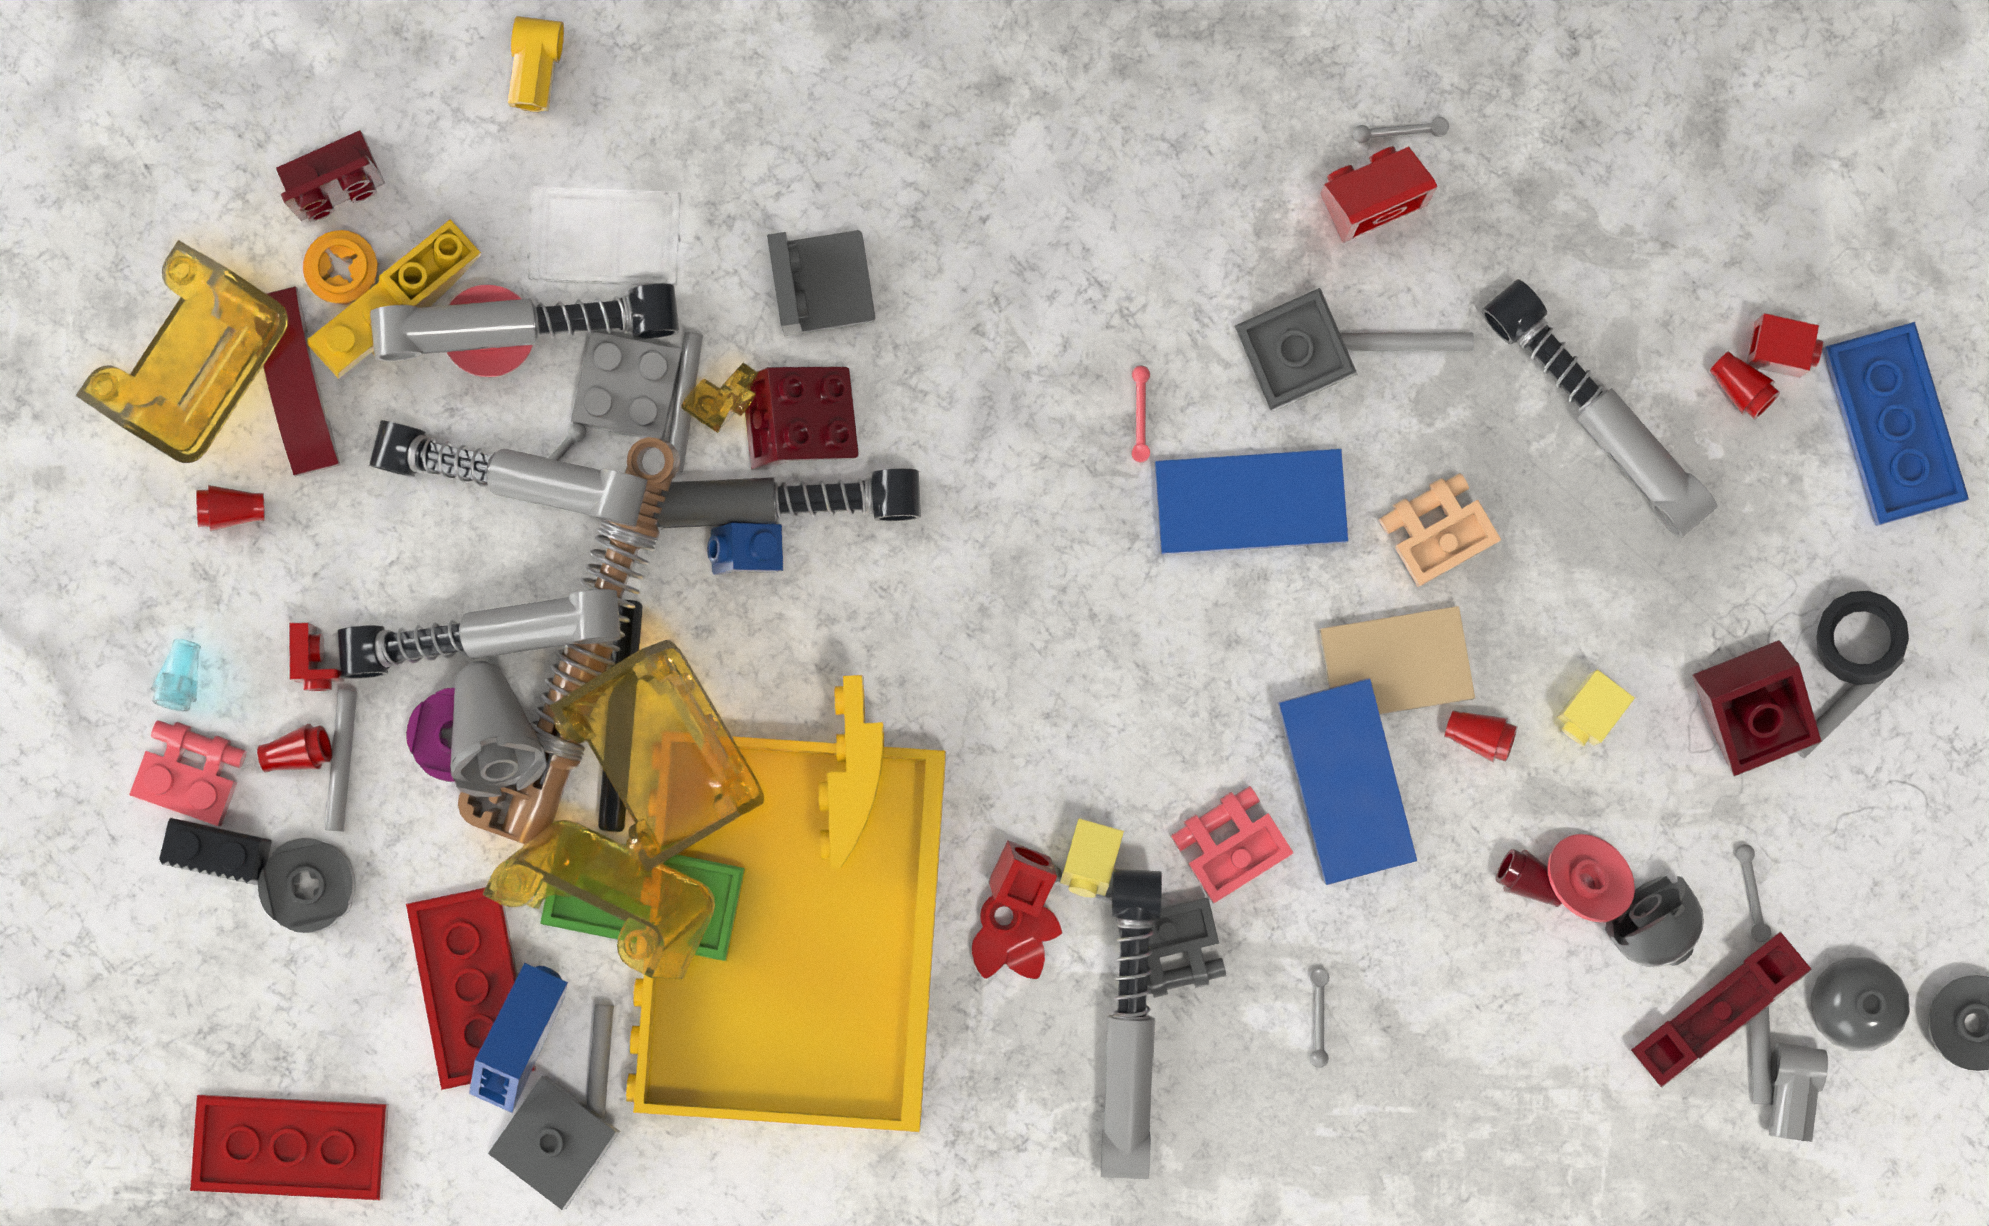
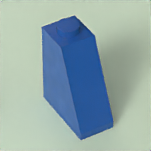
M524 963L475 1059L469 1094L513 1113L565 999L568 982L562 980L556 971L546 966L539 965L535 968Z

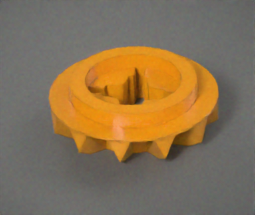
M335 230L321 235L310 245L304 257L303 273L307 285L319 298L327 303L347 305L349 302L361 297L376 283L379 263L372 246L363 237L351 231ZM330 253H333L336 258L339 257L344 262L350 258L352 259L353 263L348 269L353 281L349 282L340 275H336L333 278L330 277V273L335 269L332 264L333 260L329 256Z

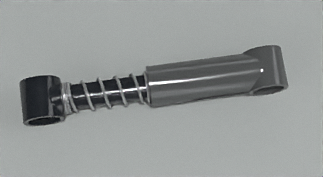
M905 468L874 471L872 478H866L865 480L859 478L856 483H843L839 479L837 484H824L820 480L818 485H805V482L801 481L800 485L787 486L785 482L778 486L774 477L671 482L669 490H662L661 495L666 497L665 502L658 501L657 506L662 508L661 513H654L653 517L658 519V530L678 527L722 526L729 523L776 524L777 517L780 518L781 514H791L793 518H796L798 513H810L812 517H815L817 512H829L831 516H834L839 511H847L850 515H853L855 511H862V513H868L869 515L874 513V519L878 521L915 520L921 517L919 471Z

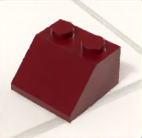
M1780 640L1692 674L1704 715L1733 776L1822 742L1800 665Z

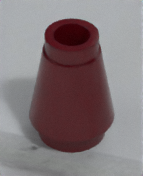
M1511 849L1505 855L1496 874V882L1504 886L1505 892L1545 904H1551L1555 907H1559L1562 904L1551 887L1547 865L1527 850L1519 852Z

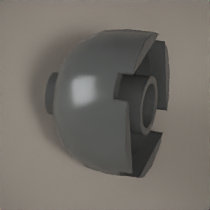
M1667 876L1643 884L1635 890L1633 901L1627 911L1617 919L1606 922L1605 930L1608 936L1628 960L1645 967H1661L1669 964L1675 966L1683 963L1692 955L1693 948L1703 930L1704 917L1703 909L1697 897L1683 877L1677 876L1678 882L1672 883Z
M1869 957L1847 958L1829 965L1817 978L1811 994V1006H1813V1014L1818 1030L1832 1044L1849 1051H1873L1891 1043L1904 1029L1910 1013L1909 994L1902 978L1887 964Z

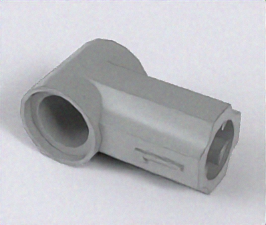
M1783 1043L1776 1044L1771 1062L1772 1085L1775 1088L1771 1108L1770 1136L1812 1142L1818 1092H1821L1824 1088L1828 1071V1054L1826 1050Z

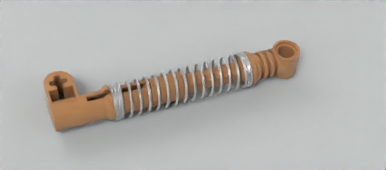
M647 437L640 439L632 445L627 455L625 473L648 480L636 527L601 520L602 524L599 525L598 531L602 535L595 536V539L608 549L607 551L599 549L590 551L591 556L603 562L602 565H585L586 570L597 576V579H580L581 584L589 590H616L618 607L621 605L631 609L635 608L634 604L623 600L622 596L624 591L634 594L640 593L638 589L626 584L629 577L640 580L645 579L644 575L632 571L634 562L646 566L650 565L648 560L638 557L637 553L639 549L655 550V542L658 541L657 538L660 532L657 527L658 519L653 517L654 513H661L662 508L657 506L658 501L664 503L666 499L665 496L661 495L662 490H669L672 479L679 470L680 458L678 451L673 444L665 439ZM652 448L659 449L665 458L662 471L655 475L647 473L642 464L644 454ZM619 615V621L630 622L629 618ZM620 631L621 637H624L625 634ZM609 643L565 645L564 649L555 651L560 661L557 664L550 665L551 670L555 673L554 678L545 680L546 685L550 687L549 692L540 694L545 704L535 708L536 713L540 716L539 721L530 723L545 750L546 765L550 755L553 754L544 783L540 784L543 772L539 779L524 789L517 791L516 785L513 784L501 788V796L489 797L490 802L497 804L505 801L507 793L513 795L503 825L497 823L502 809L492 808L482 812V803L476 800L477 796L461 792L458 799V808L460 815L467 823L522 844L538 848L545 847L570 772L579 767L580 760H582L585 747L580 743L583 736L590 737V734L585 732L588 722H595L594 718L590 717L592 709L600 708V705L595 703L597 694H605V691L600 689L602 680L610 679L608 675H605V671L608 665H615L614 661L610 660L612 651H620L619 647ZM570 701V702H571L570 708L567 709V708H566V707H567V704H568V702ZM567 715L565 723H561L563 716ZM562 729L561 734L557 735L558 730Z

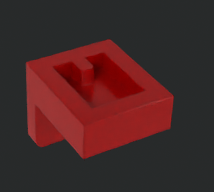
M289 623L290 680L303 683L304 691H331L332 682H344V678H341V671L338 669H317V662H323L325 653L324 637L322 634H317V627L310 623Z

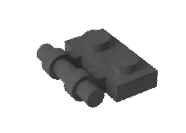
M1209 898L1161 908L1160 919L1154 920V926L1152 927L1154 933L1149 937V947L1153 950V953L1148 956V966L1152 969V972L1147 976V985L1151 988L1149 994H1153L1154 998L1168 995L1167 990L1191 984H1194L1195 988L1209 985V980L1226 976L1223 959L1218 958L1204 962L1201 950L1203 947L1219 944ZM1118 927L1119 935L1121 938V930ZM1187 952L1188 966L1167 971L1162 970L1160 957Z

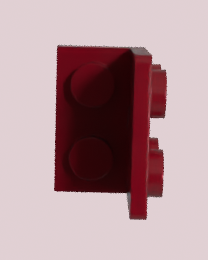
M361 130L276 167L286 190L281 193V197L286 206L300 221L307 218L309 222L324 219L334 213V206L351 200L352 203L364 201L377 193V187L385 184Z
M767 367L741 378L751 470L770 469L789 461L852 460L858 457L850 370L848 367Z

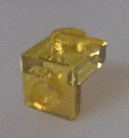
M743 362L721 388H718L706 379H702L684 399L681 408L699 422L719 433L735 414L741 417L753 401L755 393L750 388L758 372Z

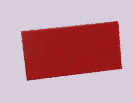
M501 885L406 904L441 1090L471 1084L475 1059L518 977Z
M197 1095L190 1191L382 1200L389 1104Z

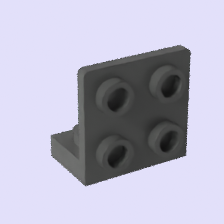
M856 230L788 241L786 232L767 235L780 323L784 336L875 321L872 291L861 231Z

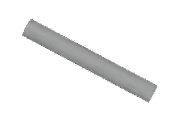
M694 332L684 333L669 442L673 444L679 454L680 466L678 472H683L703 339L702 334Z
M1473 332L1340 333L1348 351H1473L1474 348Z
M1887 678L1875 684H1854L1816 721L1821 741L1828 737ZM1820 743L1797 751V753L1802 758H1806Z
M338 690L325 830L344 832L357 691Z
M595 1004L587 1106L605 1119L614 1005Z
M1767 1007L1750 1021L1753 1104H1773L1769 1007Z

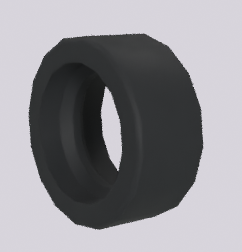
M1871 591L1849 592L1834 599L1822 613L1816 635L1818 655L1825 668L1839 680L1855 685L1875 684L1891 676L1902 664L1909 641L1907 620L1899 606L1884 595ZM1851 613H1872L1886 623L1890 630L1891 643L1888 651L1881 659L1871 664H1857L1848 661L1838 652L1834 643V632L1837 624Z

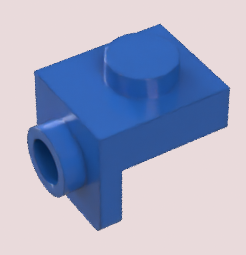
M729 523L712 528L711 537L707 544V555L712 563V573L714 575H723L731 572L776 573L783 571L782 524Z

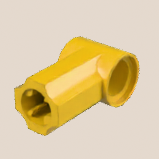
M516 16L511 37V55L514 57L508 95L510 107L530 112L549 111L555 62H560L563 50V22Z

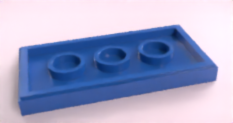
M1915 322L1824 347L1822 350L1875 525L1887 524L1969 500Z
M1342 449L1155 461L1161 555L1348 543Z
M1366 678L1277 702L1324 883L1329 885L1416 862L1417 857L1371 679Z

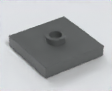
M1320 288L1235 325L1272 412L1358 375Z
M541 1076L488 1154L558 1208L565 1210L621 1131L551 1078Z

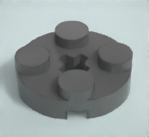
M312 838L288 841L271 854L272 856L267 860L265 868L261 870L258 879V893L262 907L273 920H276L281 926L299 933H315L326 930L335 925L351 909L356 888L354 871L349 860L334 845ZM309 872L311 879L319 880V888L314 890V897L306 899L304 893H296L295 884L302 882L301 874Z

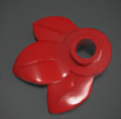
M993 895L984 902L980 913L983 927L976 934L972 942V955L978 972L983 978L987 979L1006 964L1011 970L1021 976L1038 979L1045 962V950L1042 942L1050 941L1062 934L1058 919L1054 913L1044 906L1037 918L994 900ZM1008 907L1012 910L1013 920L1011 923L1000 925L996 922L995 912L998 908Z

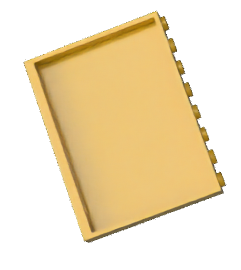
M662 732L661 742L653 743L651 761L652 770L659 771L658 789H650L648 799V817L656 818L654 836L646 837L644 863L652 865L651 885L643 883L641 892V910H649L647 931H639L637 943V959H645L644 977L635 979L633 997L634 1006L641 1007L640 1026L632 1025L630 1036V1054H638L636 1073L628 1074L626 1101L634 1102L633 1113L920 1132L946 751L884 747L881 776L867 824L841 868H831L830 858H821L820 831L829 830V810L820 811L819 782H827V772H846V762H837L836 743ZM664 852L745 868L727 961L657 948Z

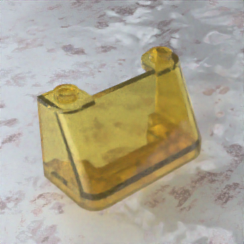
M178 240L164 261L162 279L172 292L180 296V299L130 375L112 365L101 366L88 376L76 397L172 459L181 463H193L208 451L284 335L288 326V315L285 308L278 301L227 267Z
M664 640L640 649L550 705L555 715L553 718L554 724L560 735L566 740L572 739L579 744L588 742L635 822L628 829L629 839H627L626 845L633 859L637 863L643 864L647 872L742 817L764 802L762 788L687 659L681 650L670 640Z
M569 820L555 821L501 862L493 871L482 894L504 906L517 908L527 905L535 909H539L542 901L549 896L570 897L572 895L625 921L617 941L618 955L622 962L650 978L683 980L715 909L714 895L710 888L702 882L580 823Z

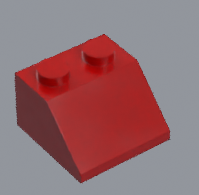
M1394 146L1385 148L1370 156L1369 160L1371 163L1354 170L1352 165H1348L1327 176L1329 182L1323 185L1320 194L1343 243L1428 206L1438 186L1432 175L1410 147L1400 151H1396Z

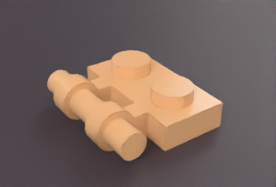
M1461 473L1446 481L1440 478L1429 485V491L1411 501L1407 499L1401 500L1393 505V511L1379 518L1380 524L1387 534L1401 527H1404L1408 532L1410 538L1396 545L1395 549L1417 587L1426 584L1501 541L1479 500L1472 502L1464 508L1460 507L1455 497L1469 489L1468 483ZM1440 506L1447 517L1425 529L1419 517Z

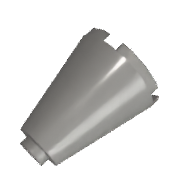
M486 661L472 662L466 665L457 674L455 679L451 776L455 780L456 787L461 792L477 797L501 796V788L516 784L517 791L524 789L539 779L546 769L545 750L501 668Z

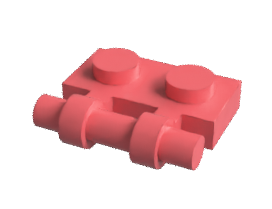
M157 720L153 726L151 738L167 743L164 756L145 751L129 795L221 827L238 783L220 777L224 764L241 768L247 751L231 746V741L223 737L215 736L214 739L191 732V726L180 722L171 725ZM185 750L206 757V764L203 770L181 763Z
M1251 786L1236 795L1230 792L1220 799L1221 804L1199 818L1195 814L1184 821L1185 827L1171 835L1173 842L1180 852L1195 842L1200 847L1203 855L1188 863L1213 904L1293 854V851L1269 813L1254 823L1251 822L1246 814V810L1260 802ZM1232 820L1239 832L1216 846L1209 833Z

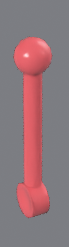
M1140 365L1132 371V378L1136 382V445L1133 447L1131 454L1136 462L1143 463L1150 457V449L1146 445V382L1150 378V371L1147 367Z

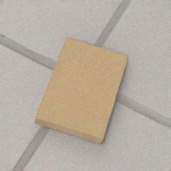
M1459 606L1319 630L1329 688L1370 678L1380 715L1475 699Z

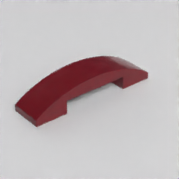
M294 286L251 297L254 324L265 377L293 475L296 477L339 466L340 461L330 420L326 418L310 348L307 344L306 332H308L298 288Z
M1781 931L1747 957L1742 965L1671 1021L1665 1022L1631 1049L1661 1088L1734 1035L1812 970Z

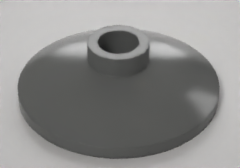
M1970 975L1953 980L1939 991L1930 1008L1928 1019L1929 1032L1936 1049L1950 1063L1963 1069L1973 1071L1989 1070V977ZM1969 1014H1975L1979 1019V1027L1974 1032H1970L1965 1027V1019Z

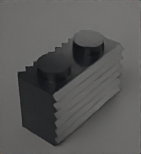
M170 818L159 860L162 865L258 885L259 875L262 868H265L269 857L272 840Z

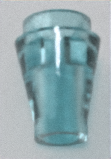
M184 639L173 640L171 650L150 688L154 692L152 699L154 704L171 710L189 711L191 702L197 701L198 665L201 650L199 644Z

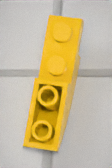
M449 219L379 275V282L309 337L307 339L308 346L339 379L370 353L374 355L370 318L371 310L392 305H412L417 308L431 307L481 256V252Z
M863 675L843 676V686H835L834 688L835 714H844L845 733L836 734L837 762H846V772H827V782H819L820 811L829 810V830L820 831L821 858H830L831 868H841L855 848L867 824L881 776L884 753V722L865 723Z

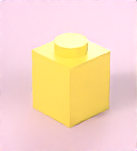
M1597 669L1587 676L1557 718L1565 724L1562 731L1572 740L1582 746H1585L1587 742L1595 746L1602 743L1635 697Z
M1078 818L1060 883L1068 885V890L1079 896L1094 898L1096 894L1105 896L1124 831Z

